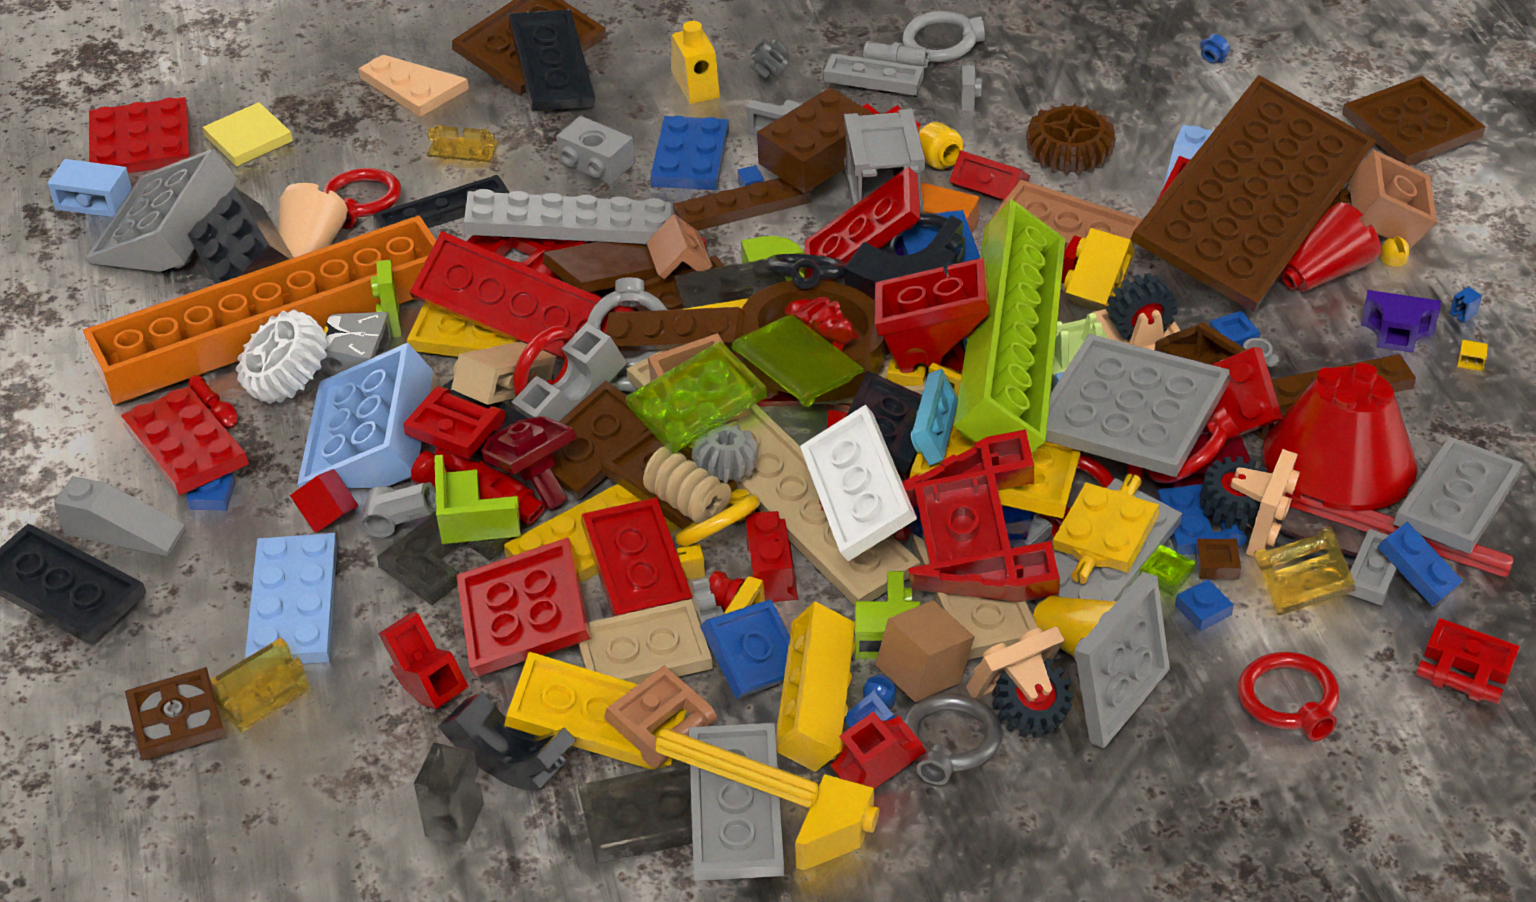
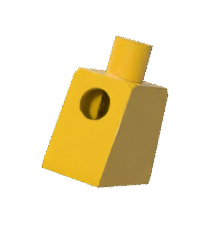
M698 21L684 23L683 31L676 32L671 36V71L689 104L720 98L716 53L702 29V24Z

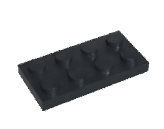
M571 9L509 13L508 23L531 111L594 107L595 94Z
M29 523L0 547V596L90 645L146 594L143 582Z

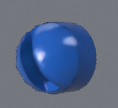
M883 674L869 677L863 687V699L874 690L889 709L893 707L896 702V687L891 678Z

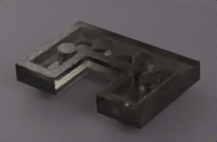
M766 259L674 276L675 288L683 309L750 297L768 286L785 282L786 278L767 271L764 265Z
M432 515L377 556L378 566L427 603L433 605L458 586L456 575L459 572L441 559L463 542L442 544L437 516ZM517 537L464 543L491 561L505 550L504 544Z

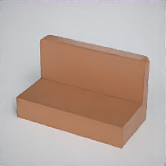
M675 214L647 241L656 271L663 279L667 278L682 261L701 275H704L712 267L699 232Z

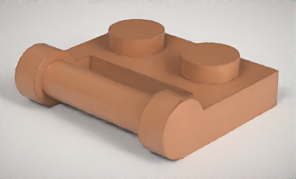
M664 665L606 708L604 719L641 751L642 757L648 765L657 768L668 759V756L656 751L655 743L657 738L651 734L652 731L682 708L690 715L671 730L689 736V727L711 726L716 722L717 715L709 703Z

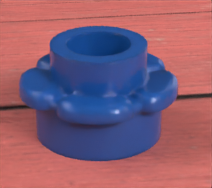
M1211 34L1207 40L1203 39L1200 42L1201 55L1207 62H1225V58L1230 51V45L1225 38L1218 34Z

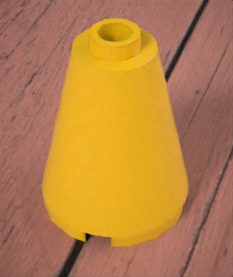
M1049 596L1044 601L1038 603L1034 610L1033 618L1037 627L1041 628L1043 632L1057 626L1065 640L1060 649L1074 658L1078 642L1092 631L1098 624L1101 616L1109 611L1117 601Z

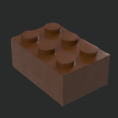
M829 87L757 131L758 163L805 194L844 169V158H846L844 114L858 113V116L875 114Z

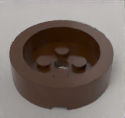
M792 280L785 281L758 291L742 307V310L745 311L741 347H738L739 365L751 382L777 396L779 391L798 395V401L830 402L845 399L857 394L867 371L877 375L881 368L884 367L886 342L883 336L878 335L875 326V301L855 288L837 282L819 280L814 287L803 289L796 286ZM816 297H828L830 302L838 301L843 316L851 321L859 338L847 343L841 352H836L832 348V344L823 345L810 339L804 333L797 319L787 317L785 314L786 307L795 300H812Z

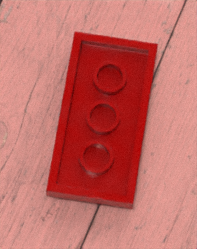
M910 167L901 171L806 239L804 254L836 258L848 263L863 242L877 249L885 247L892 238L902 231L912 228L920 219L918 175ZM804 268V278L811 277L813 269Z
M189 386L173 390L165 397L148 404L138 405L132 411L121 415L127 431L178 495H182L249 465L246 452Z

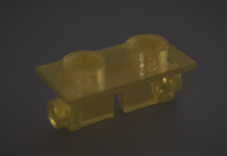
M436 124L435 127H429L428 140H431L432 144L428 150L427 157L491 163L499 140H495L494 133H489L488 129L464 128L463 137H460L458 127Z

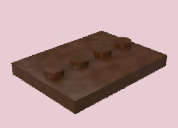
M512 0L453 39L452 50L521 96L526 93L508 23L509 13L571 9L582 52H585L604 39L606 28L564 0Z

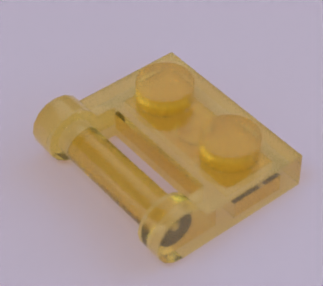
M1331 526L1319 529V534L1269 551H1266L1265 548L1253 551L1257 566L1262 574L1278 616L1356 591L1355 582ZM1323 549L1327 552L1325 555L1274 571L1273 568L1275 565Z

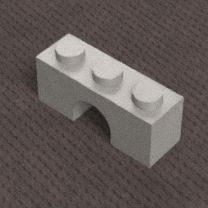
M586 322L562 348L567 356L568 366L561 380L551 385L536 376L512 401L514 407L527 418L546 416L559 422L605 380L610 382L627 364L612 338Z

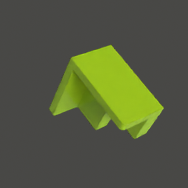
M435 455L436 516L442 544L521 536L517 496L480 500L477 470L446 473L443 455Z

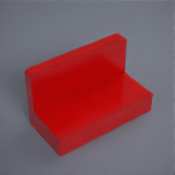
M960 150L949 182L1005 200L1020 180L1029 182L1031 175L1021 169Z

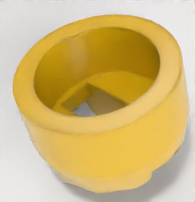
M1400 236L1386 239L1381 246L1380 260L1392 267L1405 265L1408 261L1409 245Z

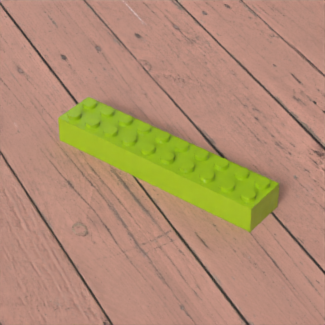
M1010 199L984 228L980 258H984L987 267L989 312L980 322L977 329L967 338L954 427L966 439L974 440L975 442L988 436L1026 429L1031 453H1033L1046 441L1066 238L1013 199Z

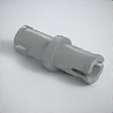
M867 41L864 46L863 58L921 66L926 69L929 62L928 48L902 46V43L898 42L888 45Z

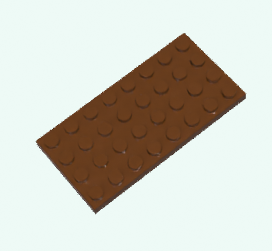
M1258 75L1136 227L1130 239L1140 247L1254 312L1288 266L1313 227L1331 207L1353 176L1357 167L1371 152L1377 140Z

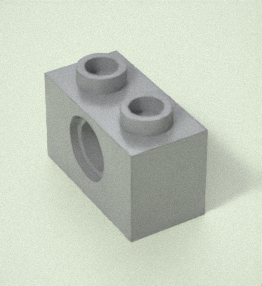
M579 116L556 136L560 163L612 184L635 164L633 137L585 117Z

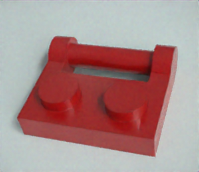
M437 386L403 423L404 433L410 437L470 459L493 430L498 431L505 421V411L494 406L486 408L452 395L451 391L447 388Z

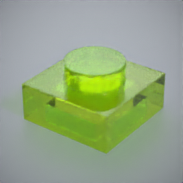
M1160 545L1140 567L1139 576L1142 572L1157 576L1159 589L1174 596L1194 573L1195 561Z

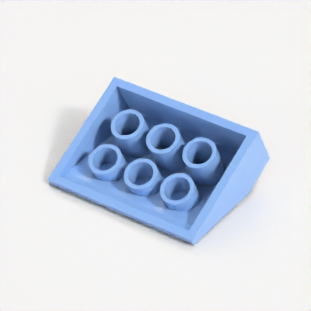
M409 343L319 381L297 483L299 488L317 475L331 469L336 470L347 488L387 487L411 478V469L415 459L420 455L422 441L405 435L403 423L430 394L434 371Z

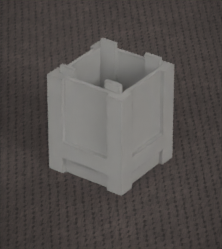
M902 109L899 110V113L858 116V113L844 114L846 132L844 171L852 206L901 171L910 167L918 175L919 211L923 213L924 203L920 190L921 171L925 170V158L913 110Z

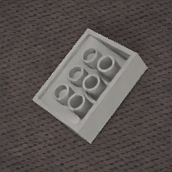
M214 149L141 175L85 259L89 264L157 272L172 267L176 269L183 267L191 260V252L195 248L187 234L198 221L202 220L217 205L222 197L230 192L237 181L236 176Z

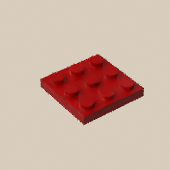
M168 97L158 101L133 102L129 105L103 106L98 109L89 110V162L122 166L127 168L128 173L160 169L191 157L186 97Z
M569 537L456 575L469 669L475 677L526 661L529 652L544 655L591 639L574 546Z

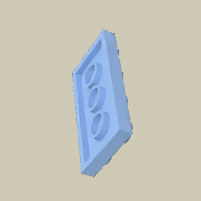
M335 533L257 538L245 652L248 668L329 662L338 546Z

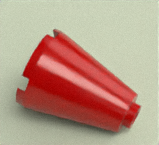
M1342 202L1335 204L1316 223L1288 266L1282 272L1281 278L1284 284L1291 290L1305 292L1371 265L1381 254V242L1372 224L1366 228L1359 219L1363 214L1355 207Z

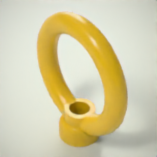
M737 489L731 492L729 503L722 512L699 524L693 522L679 531L675 538L676 543L679 546L686 547L717 533L737 521H745V516L755 513L759 507L760 498L756 494H749L744 489Z

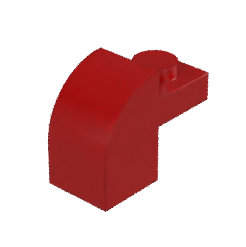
M411 612L378 633L394 663L390 666L393 674L402 687L421 705L437 709L469 687L452 652L436 648L419 613Z

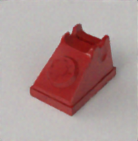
M984 258L947 266L949 274L945 273L944 267L875 282V326L878 335L883 336L901 373L914 372V366L917 363L926 364L928 369L932 363L941 365L943 356L960 340L968 338L988 315V276Z

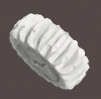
M294 309L288 313L282 311L278 317L271 316L268 323L265 325L260 324L259 330L255 334H251L252 338L250 341L242 346L244 352L238 356L237 359L240 363L235 369L238 373L237 380L246 389L247 393L255 399L258 398L261 402L265 401L268 404H272L276 401L282 403L286 397L293 398L296 391L299 389L304 390L305 384L309 380H314V373L322 368L320 361L326 358L327 354L324 350L329 344L325 339L327 334L310 315H306L303 312L299 313Z

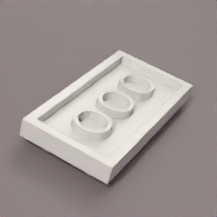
M866 405L800 446L838 549L847 561H850L917 519L874 414Z

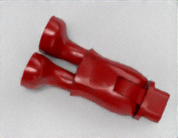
M435 447V454L430 451L422 452L415 459L412 466V482L416 485L431 482L435 489V455H443L446 473L477 470L480 500L517 496L520 522L527 526L533 524L545 510L546 504L535 498L533 490L526 488L516 478L489 467L482 460L476 462L471 458L467 459Z

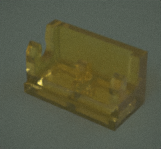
M282 637L210 680L219 710L240 733L311 690L302 662L299 657L294 660L292 659L288 644Z

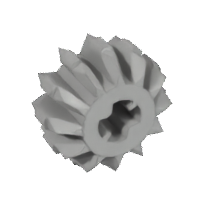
M723 422L722 426L709 424L707 430L698 431L694 446H692V459L698 468L706 469L709 476H716L724 483L731 479L741 482L743 476L752 475L758 455L757 441L753 440L751 431H741L740 424L733 427L727 426L725 422Z

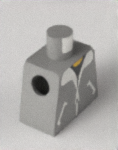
M388 312L345 313L329 316L323 330L327 334L325 339L329 344L324 350L327 354L326 358L320 361L322 366L321 372L325 375L333 376L388 352L393 340Z

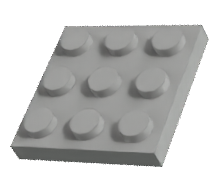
M1142 572L1131 586L1125 588L1120 599L1109 611L1101 616L1098 624L1085 638L1078 642L1075 649L1074 658L1077 663L1080 681L1079 689L1082 693L1085 711L1084 719L1087 723L1089 741L1091 744L1105 748L1170 670L1158 577Z

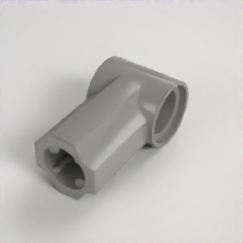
M429 482L399 490L385 486L371 489L368 493L360 526L362 530L370 536L385 538L393 534L396 525L436 515L435 487Z

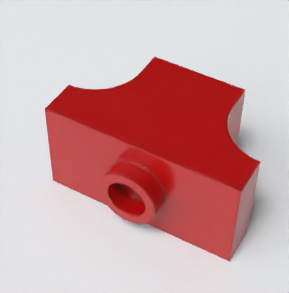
M873 711L839 736L843 743V748L838 758L830 766L838 778L876 789L923 755L926 750L922 742L899 715L891 720L882 721Z

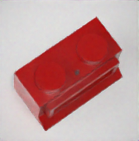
M779 511L748 514L745 516L747 551H750L752 577L763 580L765 601L769 599L772 602L799 600L791 544L788 541L785 519H780Z

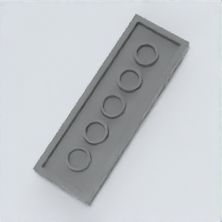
M479 189L475 192L468 191L464 235L647 244V241L672 216L671 202H664L657 198L639 201L630 200L622 196L602 199L592 195L565 197L558 193L528 195L523 191L494 193L488 189Z

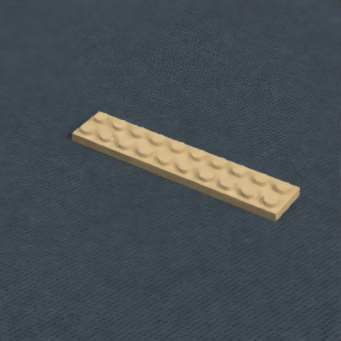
M661 350L655 353L654 355H657L668 350ZM648 358L627 368V379L668 419L651 387ZM748 397L749 415L726 423L727 426L731 427L740 424L741 431H751L753 440L757 441L758 455L752 475L743 476L742 481L737 482V489H744L749 494H756L760 498V505L757 508L760 512L779 511L780 519H785L788 540L854 606L855 601H873L887 592V571H904V581L909 579L908 568L920 566L921 562L893 535L880 541L850 561L844 558L838 549L825 511L821 510L819 495L800 446ZM697 434L686 438L694 445Z

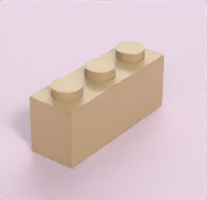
M516 342L459 354L453 368L454 379L451 389L487 405L516 398L513 390V373L516 363L527 344ZM542 350L531 366L528 384L536 376L545 381L551 380L557 356Z

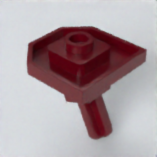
M546 416L518 420L487 439L482 449L485 461L513 475L519 472L524 481L530 479L542 501L546 504V508H556L567 500L564 491L551 470V467L555 465L551 453L577 438L573 428Z

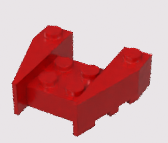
M1026 429L985 437L974 443V447L957 456L953 454L942 460L941 465L920 476L916 474L902 482L912 507H918L929 560L927 565L908 568L912 590L1014 602L1059 595L1060 577L1052 542L1047 541L1011 548L998 490L1034 484V462Z

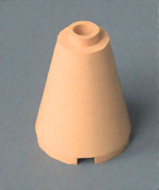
M296 183L285 188L284 193L279 199L278 232L294 258L330 246L345 223L348 212L345 201L337 193L331 190L329 194L318 190L319 185L313 183Z

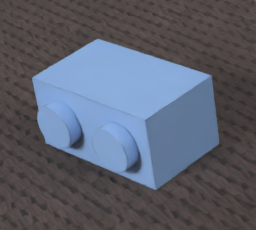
M64 159L48 182L56 210L114 217L132 190L126 167Z

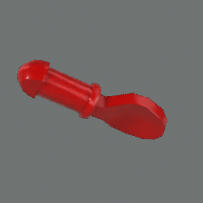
M192 376L188 381V386L202 400L205 406L210 409V412L225 429L234 428L238 423V415L234 406L229 402L220 401V396L211 390L203 377Z

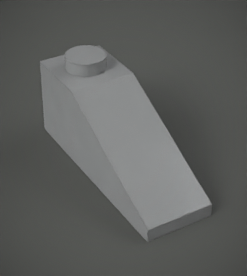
M72 476L54 501L64 535L169 557L186 530L185 524L108 483Z

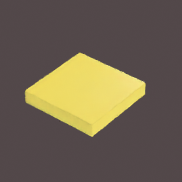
M259 102L203 126L204 136L236 167L293 141L291 131Z

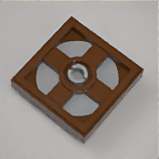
M207 667L125 690L142 761L226 736Z

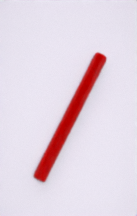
M1287 492L1285 495L1292 498L1290 508L1366 533L1371 529L1390 535L1399 528V526L1394 525L1395 517L1374 510H1335L1322 507L1323 500L1303 493L1301 498ZM1422 536L1442 558L1503 578L1507 577L1513 564L1512 555L1476 544L1469 554L1461 550L1451 549L1443 543Z

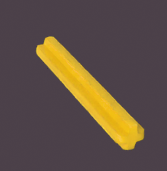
M667 728L662 729L656 739V751L660 754L802 806L811 807L818 796V784L816 782Z

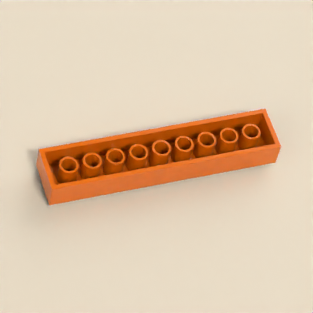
M418 215L83 329L91 360L113 405L131 400L134 397L191 378L194 375L198 376L237 362L238 356L244 352L242 346L250 341L252 338L251 334H255L259 330L260 324L265 325L271 316L278 317L282 311L288 313L294 309L299 313L303 312L306 315H310L323 330L329 316L333 314L376 312V303H381L380 297L373 298L371 276H377L376 261L391 260L399 305L413 300L414 298L411 297L409 292L436 239Z

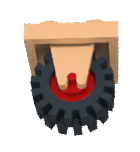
M1145 273L1142 279L1138 274L1133 276V282L1130 283L1126 279L1122 282L1124 285L1122 289L1116 287L1113 290L1115 297L1109 296L1107 300L1109 305L1106 306V309L1092 313H1095L1097 321L1102 323V329L1109 339L1155 350V342L1180 331L1172 315H1177L1178 313L1176 307L1178 302L1160 276L1155 274L1153 277L1151 273Z
M1282 449L1273 474L1267 473V468L1263 465L1258 469L1255 468L1257 461L1250 459L1249 463L1246 464L1243 463V457L1238 456L1235 462H1232L1230 456L1224 457L1222 463L1216 460L1213 462L1212 467L1209 466L1206 470L1200 493L1201 507L1205 506L1204 513L1207 516L1214 513L1212 521L1217 524L1224 520L1226 521L1225 527L1232 529L1233 523L1238 524V530L1246 529V526L1253 529L1246 555L1261 559L1266 545L1274 547L1282 526L1276 523V520H1285L1292 498L1285 496L1286 492L1293 494L1300 475L1299 471L1293 470L1298 454Z
M1053 627L1044 632L1041 628H1035L1022 635L1018 643L1006 647L1005 643H1000L989 648L983 653L982 656L984 658L981 663L973 669L974 674L966 686L970 696L976 699L990 694L995 696L992 705L993 710L1000 709L997 715L1000 723L1007 719L1009 724L1006 729L1012 732L1015 727L1019 728L1018 736L1026 738L1029 732H1032L1033 738H1040L1044 732L1046 735L1052 733L1061 724L1072 707L1070 702L1074 698V690H1068L1072 684L1070 678H1061L1065 671L1061 666L1055 671L1050 668L1053 663V657L1065 641L1058 627Z

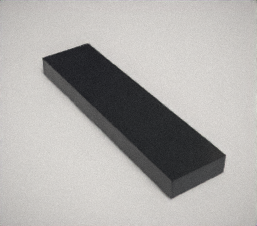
M494 175L373 214V220L377 229L419 215L429 229L465 217L468 191L475 192L479 189H488L494 193L510 192L500 177Z

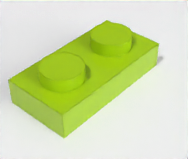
M391 260L376 261L377 276H371L373 298L380 297L381 303H376V312H388L392 337H401L400 309Z

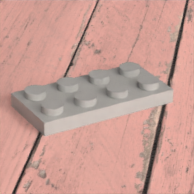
M1449 436L1397 511L1394 525L1401 527L1408 521L1420 535L1443 543L1451 549L1461 550L1470 554L1518 479L1523 463Z
M1115 478L1107 489L1117 491L1123 482ZM1137 490L1134 497L1159 504L1160 515L1129 572L1126 573L1111 567L1096 566L1093 568L1087 582L1080 584V580L1077 583L1071 578V573L1074 571L1079 560L1073 555L1055 550L1054 555L1060 577L1059 595L1054 596L1118 601L1125 588L1134 583L1181 524L1182 513Z
M775 723L689 727V737L778 769ZM690 765L694 881L784 876L780 797Z

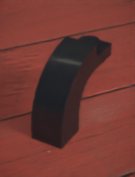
M950 215L932 242L923 250L910 255L888 254L863 242L844 267L845 285L855 288L875 300V282L944 267L945 273L949 274L947 266L956 264L957 255L965 243V238L962 236L963 221Z
M484 692L465 699L438 726L450 742L477 767L503 783L523 790L541 789L567 761L568 756L565 751L576 741L565 727L549 734L538 736L504 726L506 717Z

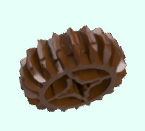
M1061 103L1060 107L1049 105L1048 110H1039L1038 115L1033 116L1028 125V130H1026L1028 154L1032 156L1033 162L1041 164L1042 169L1052 168L1053 173L1062 171L1067 175L1069 172H1075L1079 176L1082 171L1092 173L1094 168H1103L1104 162L1110 161L1116 141L1114 137V124L1109 122L1108 116L1100 115V110H1089L1088 105L1084 107H1078L1075 103L1073 106H1066L1064 103Z

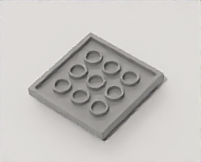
M1088 334L1050 394L1046 441L1177 477L1228 387L1230 380L1229 369Z

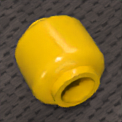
M932 122L924 126L918 134L925 163L937 170L951 168L955 165L960 150L963 151L961 135L940 122Z

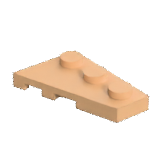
M386 55L374 58L371 62L359 68L362 80L419 117L469 89L467 78Z

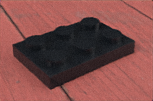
M867 371L846 417L866 405L874 414L896 469L906 474L916 452L911 440V432L913 431L922 394Z

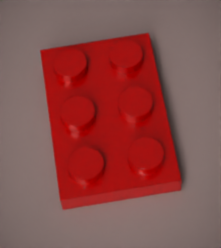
M657 497L582 513L581 524L612 617L693 598Z

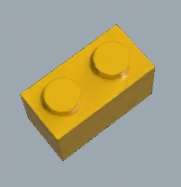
M1090 228L1087 238L1083 237L1078 244L1076 257L1079 259L1075 269L1069 270L1065 278L1064 290H1066L1065 293L1070 303L1095 311L1106 309V306L1109 305L1107 302L1109 296L1115 297L1113 290L1116 287L1121 289L1122 282L1125 279L1135 253L1131 239Z

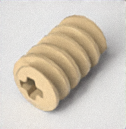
M664 446L659 448L648 461L644 471V486L650 493L656 494L659 499L666 501L672 508L678 509L684 516L690 517L696 524L715 516L726 508L731 498V488L728 484H720L718 477L709 476L706 469L698 468L694 461H686L685 456L681 453H675L672 447Z

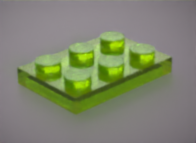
M719 341L626 396L627 406L674 454L766 398L767 391L766 386Z

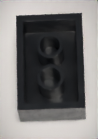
M236 187L226 196L222 197L217 205L202 220L198 221L187 234L214 284L294 258L264 207Z

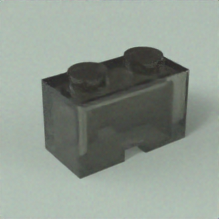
M433 742L414 782L425 836L441 843L453 842L466 845L484 805L481 784L475 781L478 775L475 751Z

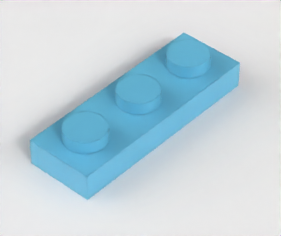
M942 369L928 374L913 431L911 432L914 448L918 453H923L929 465L944 460L958 403V396Z

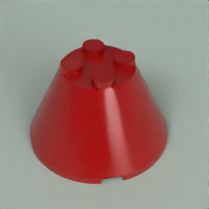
M1357 363L1354 367L1321 368L1318 371L1317 378L1282 416L1283 420L1276 422L1268 431L1262 446V461L1264 467L1267 468V473L1273 474L1282 449L1298 454L1293 470L1299 471L1300 475L1292 495L1301 498L1303 493L1323 500L1322 507L1335 510L1367 511L1390 506L1407 495L1408 489L1415 482L1418 472L1417 460L1394 390L1386 379L1377 374V368L1368 363Z

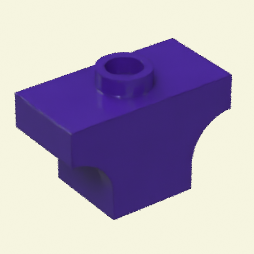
M1367 290L1361 326L1375 332L1378 348L1413 353L1418 339L1434 337L1441 301Z

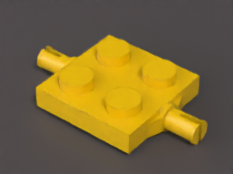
M1126 475L1122 486L1117 491L1087 482L1084 484L1053 538L1054 550L1073 555L1079 560L1074 571L1071 573V578L1078 583L1080 580V584H1085L1093 568L1096 566L1111 567L1126 573L1129 572L1160 515L1159 504L1134 497L1142 483L1138 476Z

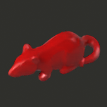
M816 297L812 300H795L785 309L787 317L797 319L804 333L810 339L823 345L832 344V348L836 352H841L847 343L859 338L851 321L843 316L838 301L830 302L828 297Z

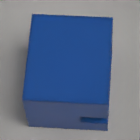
M756 165L737 170L740 187L764 181Z
M1466 287L1454 295L1450 315L1455 317L1459 314L1460 316L1457 319L1462 323L1467 322L1478 314L1482 295L1472 288Z

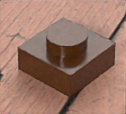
M1197 538L1195 550L1199 579L1240 578L1241 563L1237 539Z

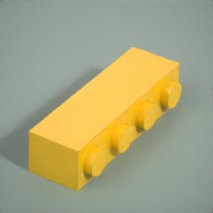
M816 601L792 621L776 729L777 753L814 772L818 771L830 760H835L843 748V743L839 736L842 734L843 722L848 712L846 696L847 688L852 679V674L849 672L851 656L856 645L853 640L855 622Z

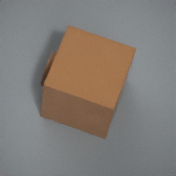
M932 600L888 618L875 665L916 703L928 696L961 683L975 636L938 603Z

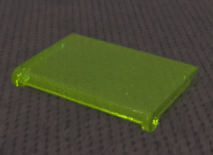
M792 314L737 338L731 346L734 352L740 353L799 399L800 403L805 407L812 405L815 397L851 381L854 376L864 372V368Z

